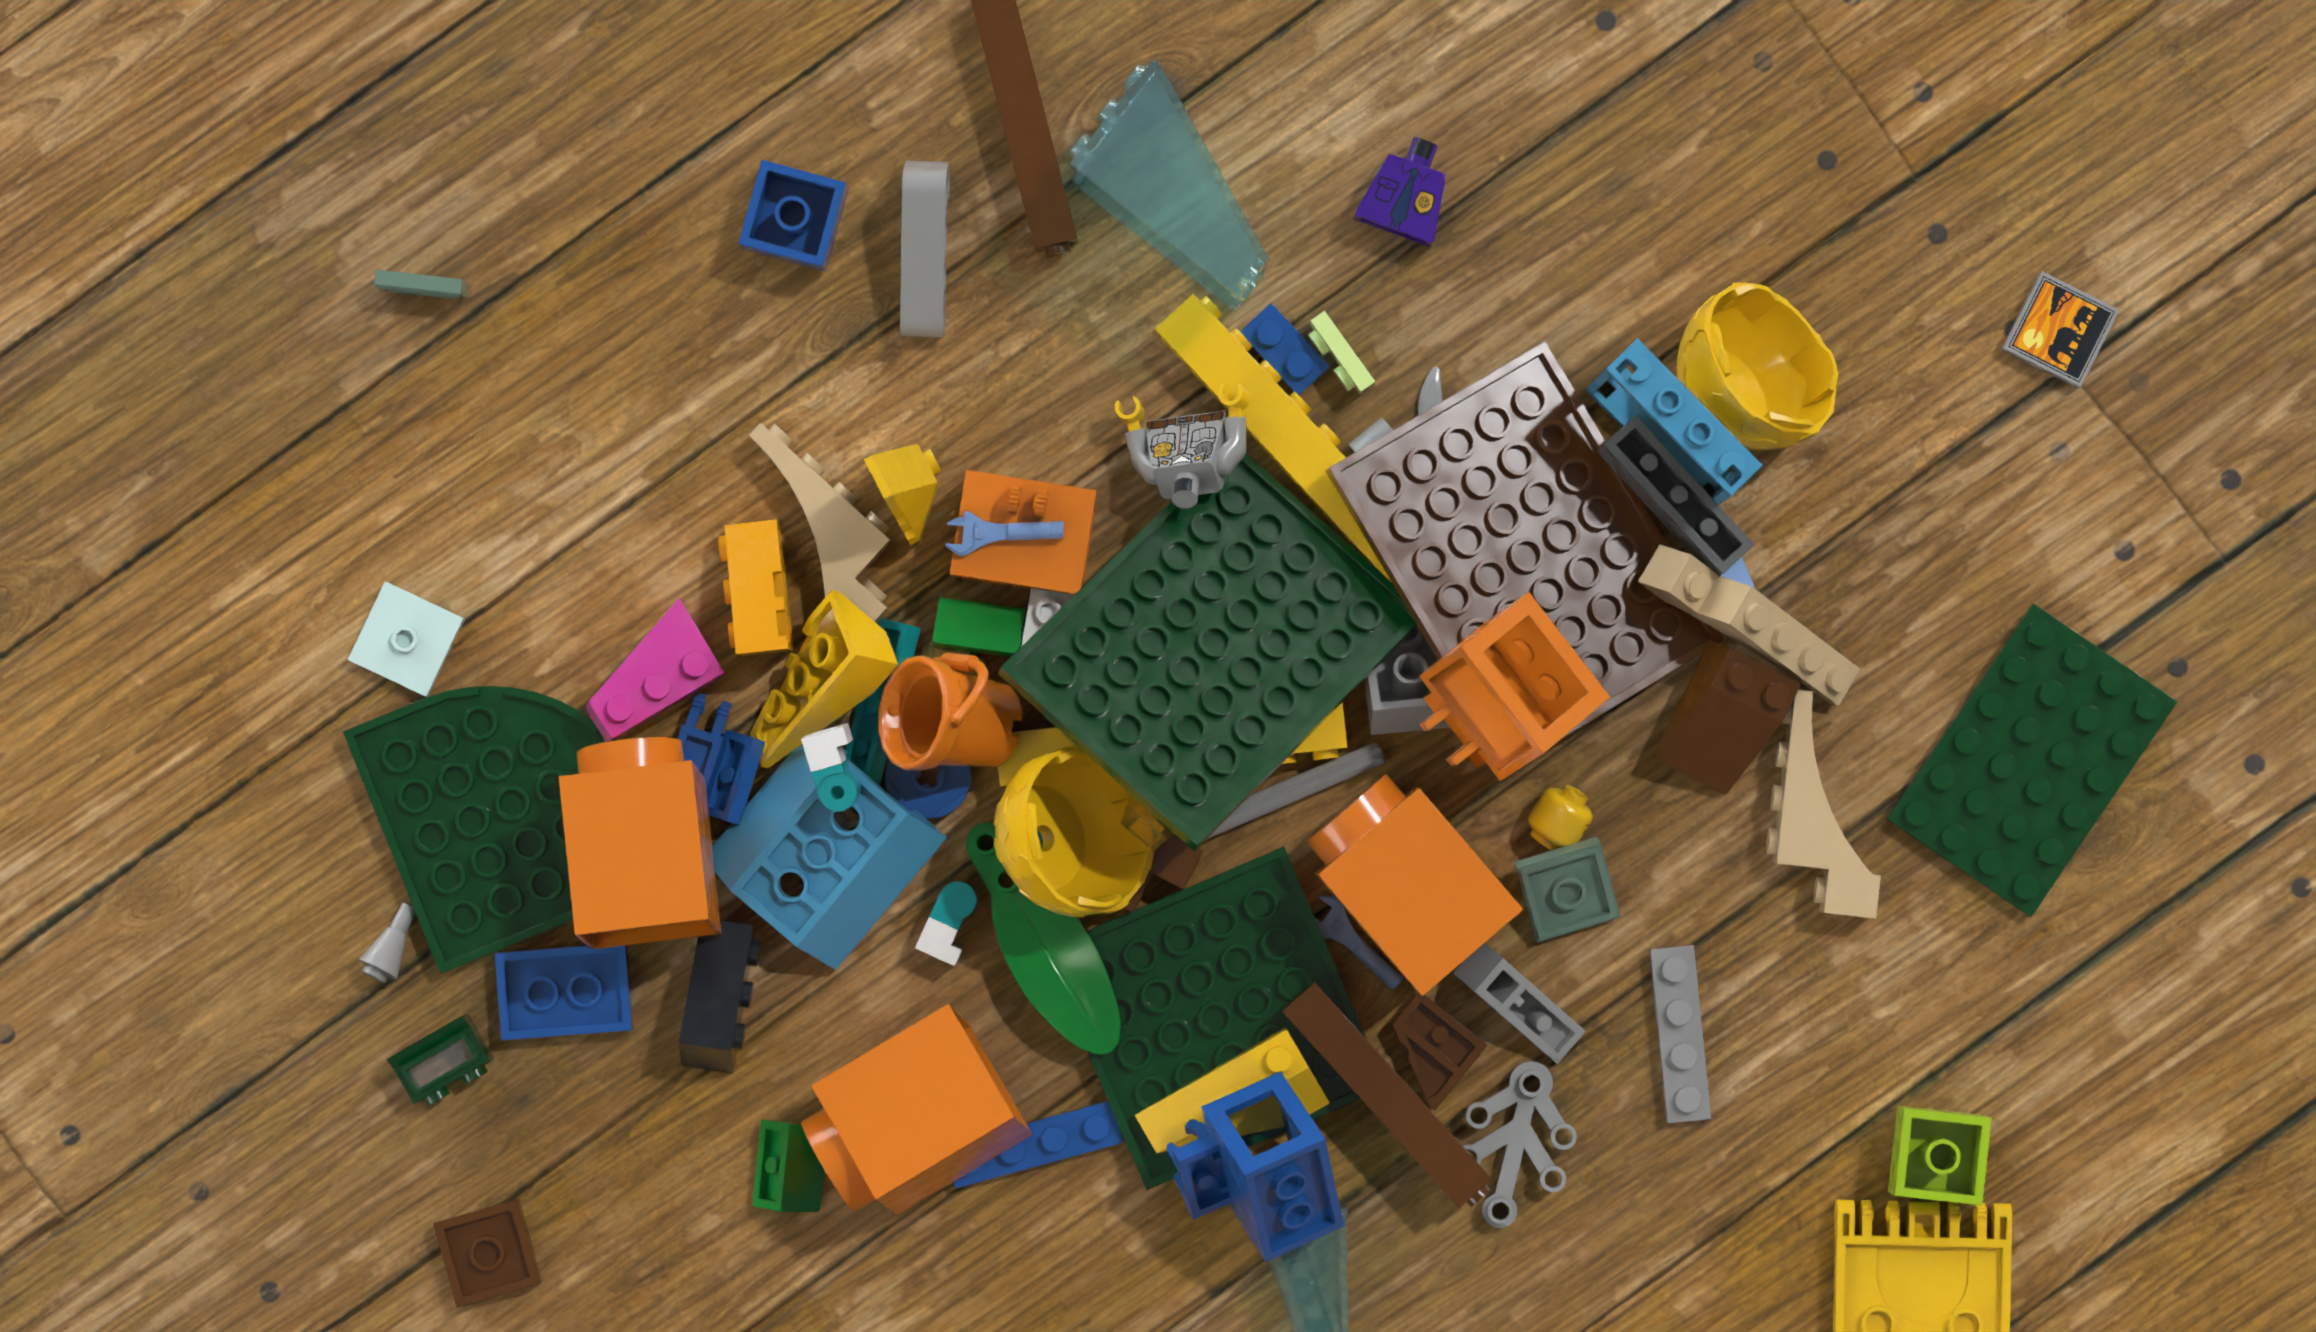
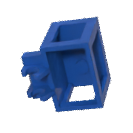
M1281 1071L1202 1106L1205 1124L1191 1119L1184 1126L1187 1134H1193L1198 1139L1181 1147L1175 1146L1172 1142L1166 1147L1168 1156L1178 1170L1174 1174L1175 1184L1184 1197L1186 1209L1192 1219L1195 1220L1229 1204L1265 1262L1344 1227L1326 1140ZM1274 1095L1280 1105L1288 1141L1253 1156L1228 1116Z

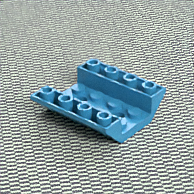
M802 744L787 756L746 805L740 825L731 823L712 846L715 873L732 893L799 949L836 970L947 839V836L915 809L911 812L847 758L850 772L857 776L861 785L860 796L851 806L859 813L860 820L858 826L853 830L841 828L836 821L837 812L828 810L819 799ZM793 872L803 879L804 888L800 895L789 896L782 891L780 881L785 873Z

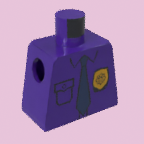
M1413 137L1406 159L1388 154L1359 204L1353 220L1431 248L1436 234L1446 174L1430 168L1438 146L1430 141Z

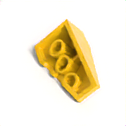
M914 444L865 458L864 461L900 528L905 532L904 534L910 545L914 547L920 544L939 487L935 475L942 472L931 449L922 452L920 446Z
M832 589L808 617L802 629L805 635H807L798 654L790 653L785 663L789 671L780 690L775 689L771 691L750 732L751 737L765 741L759 761L761 767L770 768L802 745L801 739L805 735L823 730L869 697L898 665L886 631L840 591Z
M1285 1027L1135 1114V1117L1156 1153L1167 1151L1166 1147L1171 1142L1175 1146L1181 1147L1198 1139L1193 1134H1187L1184 1126L1191 1119L1205 1124L1202 1106L1280 1071L1309 1115L1328 1105L1329 1101ZM1274 1095L1228 1116L1240 1136L1284 1127L1280 1105Z

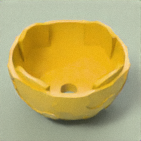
M1733 282L1731 286L1722 292L1711 296L1693 314L1688 322L1679 345L1676 377L1746 449L1775 450L1798 444L1820 432V428L1834 412L1838 370L1833 353L1826 347L1819 333L1815 332L1801 313L1787 299L1764 285Z
M1077 745L1063 747L1028 761L1016 772L1000 802L997 804L993 823L995 825L996 837L994 838V847L999 862L1002 863L1007 874L1020 889L1019 892L1023 896L1056 914L1084 918L1086 915L1109 914L1121 910L1129 904L1130 899L1145 882L1148 872L1151 870L1156 845L1154 815ZM1037 830L1041 833L1043 838L1042 849L1038 838Z

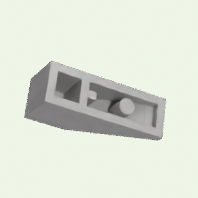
M1485 943L1465 959L1453 973L1557 1064L1586 1032Z

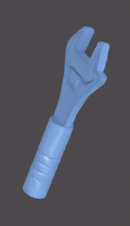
M965 511L964 517L955 518L947 522V525L964 526L962 544L945 543V546L959 556H966L984 545L1001 540L1064 539V521L996 524L983 521L971 512Z
M1321 895L1319 898L1332 907L1322 922L1315 918L1323 938L1334 939L1347 946L1360 961L1384 981L1389 988L1394 990L1404 977L1356 934L1347 918L1343 905L1336 897Z

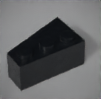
M720 920L722 934L700 936L697 939L679 1038V1049L682 1066L733 1074L737 1049H743L746 1024L741 1023L743 1008H750L754 983L748 981L750 966L757 967L761 941L754 940L753 925Z

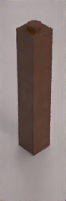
M971 0L1036 253L1045 251L1046 258L1071 252L1070 245L1078 243L1016 0Z
M1314 981L1282 1009V1012L1459 1208L1465 1203L1470 1207L1474 1206L1490 1191L1486 1184L1492 1178Z

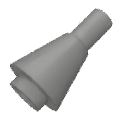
M402 903L390 927H387L358 959V961L365 965L362 970L364 974L382 983H386L388 977L398 978L407 938L405 934L416 915L412 906Z

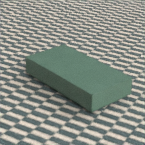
M375 270L374 278L376 288L386 292L464 300L467 295L468 283L463 279Z

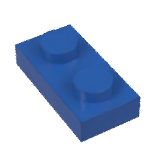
M1272 303L1240 331L1251 343L1252 348L1263 360L1265 359L1282 377L1281 380L1298 395L1302 394L1330 368L1326 361Z
M726 729L723 736L724 741L707 791L708 812L710 816L740 825L753 780L760 764L759 761L765 741Z

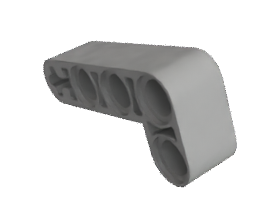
M906 161L902 178L900 336L944 337L947 205L950 188V162Z

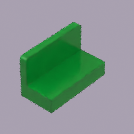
M939 597L932 644L934 647L1011 657L1022 645L1026 609Z
M761 1119L752 1206L780 1212H819L824 1168L813 1151L802 1125Z

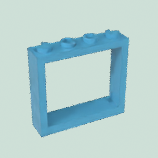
M1638 338L1584 390L1621 428L1636 415L1701 487L1708 483L1716 491L1711 498L1718 505L1731 497L1762 466ZM1630 365L1635 372L1632 374L1626 367ZM1606 381L1616 389L1607 399L1597 390Z

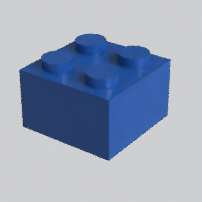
M761 160L738 244L744 250L826 272L849 187L846 182Z

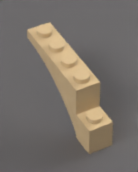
M760 423L749 436L772 459L790 484L805 512L815 538L822 566L825 597L832 589L840 591L877 623L889 610L882 603L887 595L869 579L863 585L857 580L892 542L885 536L890 528L872 511L864 517L852 505L858 499L840 482L832 488L820 476L826 470L808 453L800 459L788 447L793 440L776 424H773L768 430Z
M1659 544L1638 581L1664 602L1683 610L1745 646L1831 704L1840 705L1860 670L1859 667L1755 588L1719 576L1691 554Z
M1798 690L1782 724H1787L1785 742L1778 741L1775 766L1782 768L1780 785L1774 784L1772 788L1771 810L1777 811L1776 828L1768 829L1766 854H1773L1772 863L1823 869V877H1816L1813 890V903H1820L1819 912L1876 919L1881 875L1872 874L1862 863L1846 840L1830 809L1821 784L1814 753L1812 731L1813 692Z

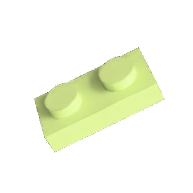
M1323 311L1312 319L1309 325L1313 331L1308 336L1322 356L1329 352L1336 361L1338 367L1333 371L1345 389L1349 391L1355 388L1360 395L1373 386L1375 380L1327 313Z

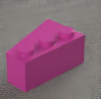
M678 598L586 705L585 709L605 742L621 738L716 682L724 674L723 669L680 598Z

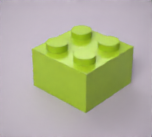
M1897 1105L1888 1192L1894 1196L1982 1206L1992 1118L1980 1114Z

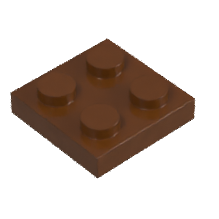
M519 1198L433 1223L457 1308L535 1286L543 1282Z

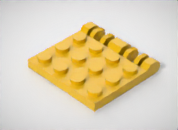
M1835 1200L1833 1332H2010L2011 1203H1992L1990 1226L1992 1238L1987 1237V1207L1985 1203H1982V1206L1975 1205L1972 1211L1974 1237H1959L1961 1209L1958 1203L1948 1202L1946 1209L1947 1236H1940L1939 1202L1907 1201V1236L1899 1235L1900 1209L1898 1201H1888L1885 1208L1887 1235H1872L1874 1208L1871 1200H1861L1860 1234H1855L1854 1200Z

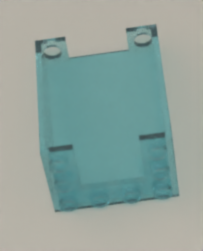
M1154 59L1147 67L1140 63L1124 83L1127 93L1119 102L1112 98L1098 115L1097 120L1102 123L1092 137L1084 133L1069 152L1074 158L1070 163V167L1076 173L1072 179L1073 185L1230 309L1237 312L1265 277L1269 258L1161 65Z

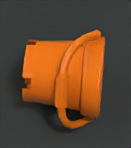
M946 652L942 656L934 658L923 655L907 658L893 670L884 686L878 707V732L882 749L892 764L904 770L920 771L935 768L938 765L999 767L1011 757L1020 735L1011 734L1013 720L1022 721V709L1018 695L1010 685L988 680L989 674L985 664L980 662L978 657L974 655ZM962 672H977L978 676H973Z

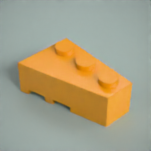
M776 519L724 525L725 535L718 536L721 562L728 561L729 579H723L725 603L732 606L733 622L728 623L731 648H735L736 655L742 657L794 651L780 522Z

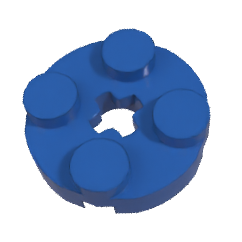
M889 759L885 768L887 792L911 812L915 809L925 818H939L953 812L965 800L972 783L971 766L938 765L940 773L937 774L936 778L939 783L935 787H931L928 783L921 786L917 782V778L921 775V772L918 770H904L892 764Z

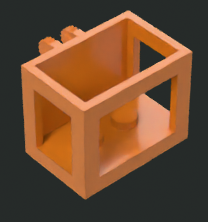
M966 470L958 518L964 517L965 511H968L983 521L996 524L1064 521V539L1001 540L984 545L966 556H959L953 552L950 575L953 578L1075 595L1083 588L1098 496L1097 490ZM957 526L954 544H962L964 526Z

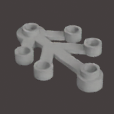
M1527 1061L1519 1064L1512 1071L1507 1088L1483 1102L1471 1103L1465 1111V1118L1468 1124L1473 1128L1482 1129L1489 1125L1492 1115L1517 1102L1512 1121L1472 1145H1462L1466 1150L1470 1149L1476 1153V1162L1479 1165L1483 1158L1506 1145L1495 1193L1489 1194L1484 1199L1481 1208L1486 1222L1496 1228L1509 1226L1517 1216V1205L1512 1196L1524 1149L1538 1170L1540 1184L1545 1190L1558 1192L1566 1184L1565 1172L1560 1167L1554 1165L1530 1125L1534 1106L1550 1128V1141L1556 1148L1561 1150L1570 1149L1577 1140V1134L1571 1125L1564 1122L1550 1099L1549 1095L1553 1088V1079L1549 1070L1538 1062ZM1529 1075L1537 1076L1539 1079V1087L1532 1092L1526 1091L1523 1087V1081ZM1476 1107H1482L1486 1110L1487 1117L1482 1123H1474L1470 1118L1471 1111ZM1561 1128H1567L1571 1133V1139L1566 1144H1559L1555 1140V1134ZM1553 1170L1559 1172L1561 1176L1560 1183L1554 1187L1546 1185L1545 1175ZM1499 1202L1505 1203L1508 1207L1507 1215L1501 1219L1495 1218L1492 1215L1493 1206Z

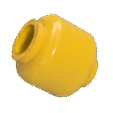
M1566 785L1563 790L1554 787L1546 789L1528 816L1529 825L1533 829L1530 833L1531 836L1550 850L1579 842L1593 820V814L1585 804L1588 797L1570 785Z

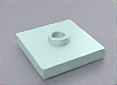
M385 581L348 660L425 697H429L465 618Z

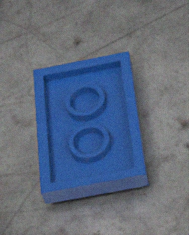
M627 945L593 950L588 946L495 953L501 1040L633 1030Z

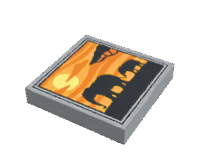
M2041 271L2001 350L2079 389L2119 309Z

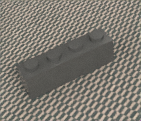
M1636 415L1597 450L1601 457L1695 558L1719 576L1724 574L1755 545Z

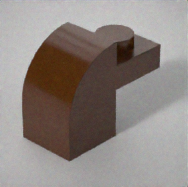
M1156 834V845L1151 870H1149L1145 882L1124 908L1131 912L1136 909L1153 874L1185 889L1204 850L1198 848L1194 852L1176 836Z

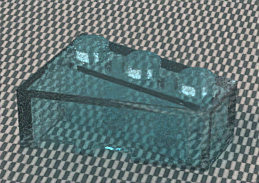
M1340 1205L1344 1227L1268 1261L1292 1332H1348V1249L1346 1237V1221H1348L1346 1206Z

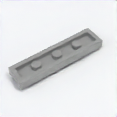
M1694 945L1649 949L1666 1122L1675 1123L1711 1119Z

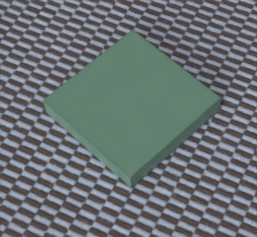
M1598 836L1514 862L1537 943L1621 917Z

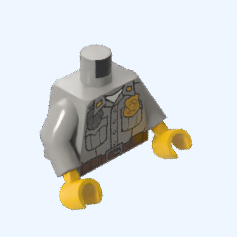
M1225 383L1219 387L1218 398L1228 407V415L1226 410L1151 420L1146 421L1145 428L1141 429L1140 421L1144 417V408L1138 398L1133 396L1136 409L1130 415H1124L1120 401H1116V414L1127 425L1129 431L1125 433L1133 467L1148 484L1158 486L1161 497L1165 499L1172 498V502L1177 507L1191 508L1197 504L1198 495L1216 493L1223 489L1227 474H1230L1245 457L1246 417H1242V410L1250 402V393L1240 383L1238 384V396L1230 401V387Z

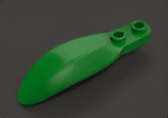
M992 822L976 825L967 835L966 850L991 894L992 917L996 936L1015 980L1036 1010L1068 1041L1085 1051L1097 1055L1112 1052L1119 1043L1121 1036L1120 1012L1107 970L1090 935L1078 917L1056 914L1033 903L1019 892L1020 889L1015 883L1010 888H1003L1001 880L1007 872L996 856L994 845L988 851H982L980 847L981 840L984 837L991 836L993 840L996 838L995 825Z

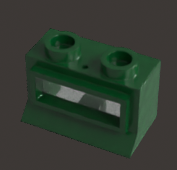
M465 1014L386 1060L396 1072L413 1104L424 1099L426 1105L430 1106L450 1094L447 1088L449 1084L462 1078L466 1085L486 1074L488 1070L484 1064L493 1060L494 1057L470 1015Z

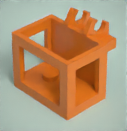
M1527 592L1484 622L1419 675L1431 691L1423 699L1433 711L1419 725L1425 732L1444 719L1463 743V746L1446 759L1451 766H1456L1467 757L1470 758L1476 767L1486 762L1501 781L1544 754L1607 701L1610 696L1530 592Z

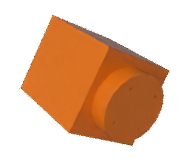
M668 737L633 738L599 743L578 750L579 774L559 776L575 936L593 950L722 934L705 778L692 760L684 761L682 741Z
M1386 773L1306 841L1325 863L1315 872L1317 877L1415 991L1422 996L1523 910L1521 905L1420 788H1412L1404 795Z
M949 1003L811 1085L823 1109L801 1121L804 1133L818 1160L845 1203L853 1212H857L877 1200L896 1215L903 1213L1033 1135L970 1025Z

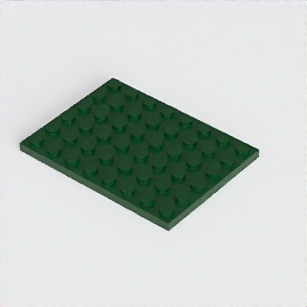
M1246 453L1245 457L1233 471L1227 474L1223 489L1220 491L1198 495L1197 504L1191 508L1177 507L1171 501L1000 667L998 674L1195 852L1418 625L1393 583Z

